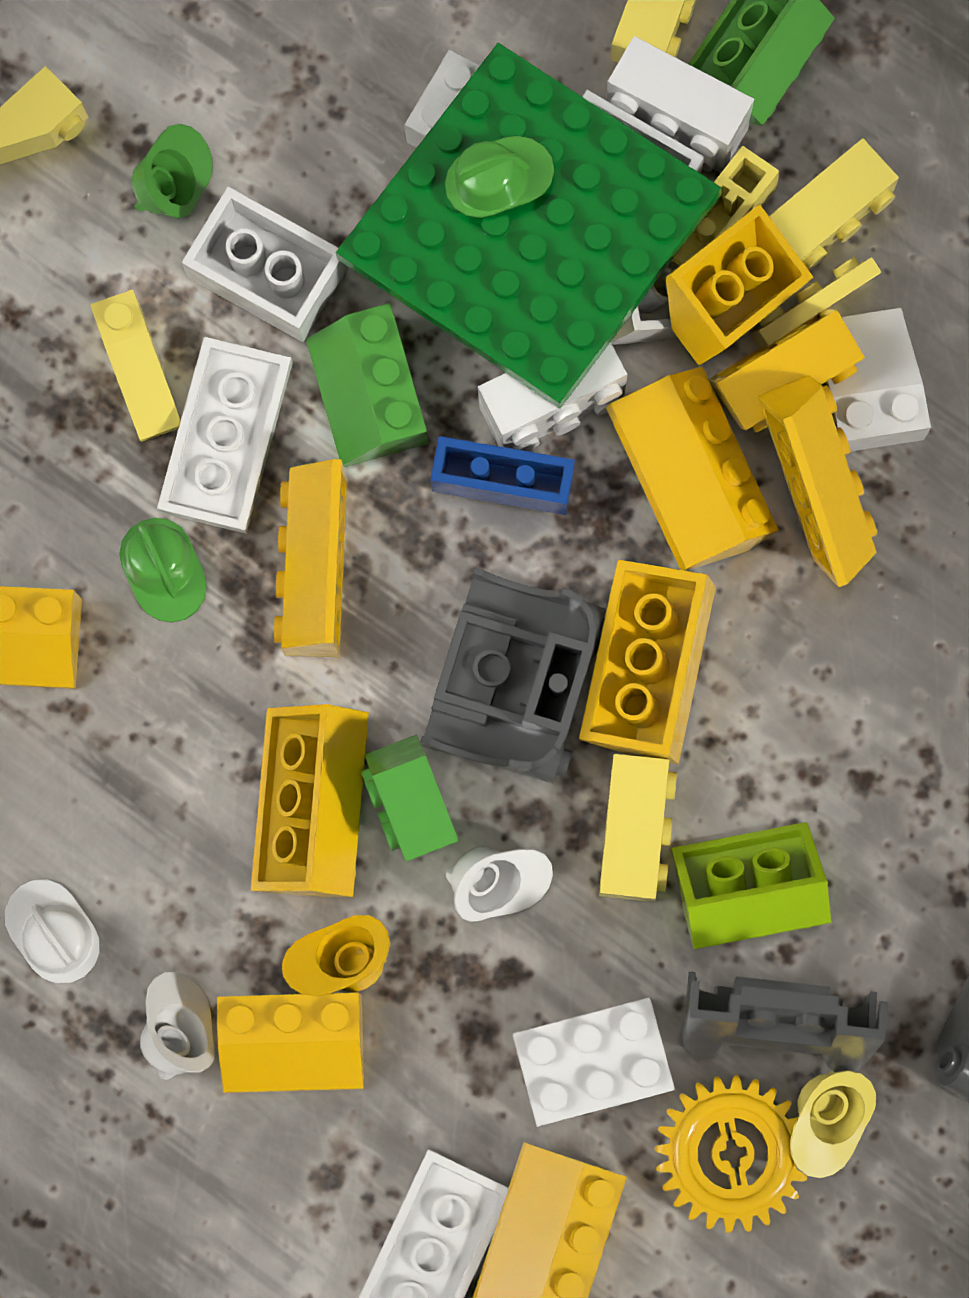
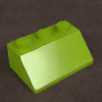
M808 822L671 848L685 920L693 949L832 923L827 878Z

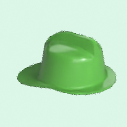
M176 124L168 126L159 135L147 156L137 164L132 173V188L137 198L134 208L137 211L147 210L156 215H168L177 219L187 217L192 212L209 184L212 175L213 159L210 149L199 132L191 126Z
M514 136L493 142L483 141L474 143L465 149L462 155L449 168L445 182L447 197L454 208L466 216L483 218L496 215L505 210L529 203L542 196L551 185L553 179V160L546 148L531 138Z
M151 518L140 521L130 528L122 539L119 556L123 571L136 600L145 613L156 620L170 623L186 620L198 611L205 599L207 588L203 568L189 537L181 526L169 519Z

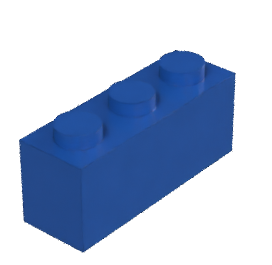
M439 436L430 479L432 492L566 515L574 476L575 460Z

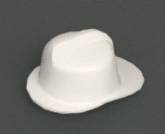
M488 846L475 847L467 851L454 867L446 870V878L452 885L453 892L455 893V910L462 919L470 922L513 914L530 908L541 900L547 892L553 877L551 862L544 853L535 849H515L500 852Z
M45 879L32 880L23 884L10 896L5 909V926L11 939L31 968L43 979L56 984L72 983L85 977L95 966L100 953L99 936L94 925L73 895L61 884Z
M164 972L155 977L147 988V1023L141 1034L140 1048L150 1065L158 1070L160 1079L169 1080L175 1075L185 1072H202L209 1068L215 1058L211 1011L208 999L200 986L191 978L178 972Z

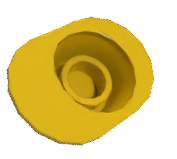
M354 915L309 933L296 940L286 951L282 962L283 977L290 988L303 995L320 996L338 990L345 992L365 990L373 985L382 974L390 948L389 932L380 920L370 915Z

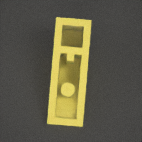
M46 66L0 107V164L55 148L64 139L70 141L75 138L84 128V121L88 118L82 102Z
M742 146L714 181V183L722 187L721 196L672 261L681 266L754 207L760 204L764 208L777 191L779 170Z
M132 289L90 304L140 441L143 442L179 429L181 418L134 290Z

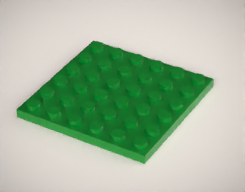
M497 43L335 253L339 261L561 409L721 196L722 187L508 48ZM521 136L531 138L540 143L551 155L554 166L551 185L542 196L529 203L505 210L496 215L477 218L466 216L456 210L447 197L445 182L448 170L454 161L462 155L464 150L474 143L483 141L493 142L502 138Z

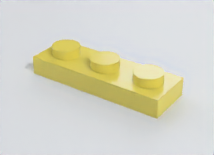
M854 256L833 269L832 272L836 278L821 287L818 281H815L796 293L794 296L798 300L797 304L786 311H783L779 305L759 322L760 328L750 333L757 346L764 348L771 345L880 274L881 270L874 259L871 257L859 263Z

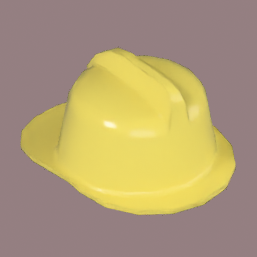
M850 1070L830 1071L828 1074L818 1075L809 1080L801 1089L797 1101L799 1116L790 1138V1151L796 1167L807 1176L822 1178L833 1175L843 1168L853 1155L876 1107V1092L871 1081L864 1075Z

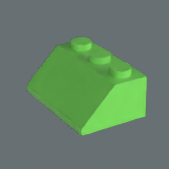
M731 0L688 64L753 98L754 103L749 123L763 126L775 111L776 105L790 84L798 77L801 68L815 47L822 41L825 32L835 18L820 0Z
M391 303L346 315L306 339L339 459H342L344 467L429 444L427 430Z

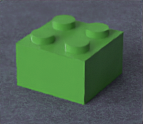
M417 734L365 754L369 768L361 771L374 808L383 805L385 807V810L379 812L378 816L391 851L401 848L407 862L459 841Z

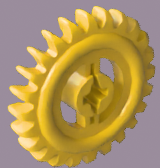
M738 1075L733 1076L729 1089L725 1088L720 1077L715 1076L713 1079V1092L711 1093L701 1083H696L697 1100L694 1101L687 1095L680 1094L679 1099L685 1110L683 1112L670 1108L666 1110L668 1116L675 1122L674 1127H658V1131L670 1139L669 1143L654 1147L656 1152L668 1156V1161L656 1166V1171L672 1174V1177L663 1184L662 1189L665 1191L680 1190V1193L673 1202L675 1207H680L688 1202L692 1203L688 1215L689 1220L696 1219L703 1211L706 1212L707 1229L713 1228L719 1217L723 1218L724 1228L727 1233L732 1232L736 1219H740L744 1229L750 1232L753 1216L755 1215L763 1224L769 1225L768 1209L772 1207L779 1213L785 1214L786 1208L781 1197L784 1195L798 1199L799 1194L790 1184L792 1181L807 1180V1176L796 1169V1165L791 1157L790 1138L798 1117L790 1119L785 1117L791 1107V1101L787 1100L775 1106L773 1102L777 1092L776 1088H770L761 1096L759 1095L758 1079H753L748 1088L743 1090ZM734 1118L751 1123L762 1134L767 1146V1162L764 1170L750 1185L747 1183L745 1172L752 1166L754 1148L746 1136L737 1133ZM716 1122L720 1135L712 1142L710 1159L718 1171L729 1176L731 1189H725L713 1184L703 1174L698 1162V1145L702 1135ZM727 1122L730 1131L728 1132L729 1139L733 1141L734 1146L743 1147L744 1155L737 1158L738 1166H735L736 1172L739 1174L740 1185H737L735 1170L731 1167L730 1162L721 1160L719 1157V1152L726 1150L727 1147L726 1141H728V1136L724 1124Z

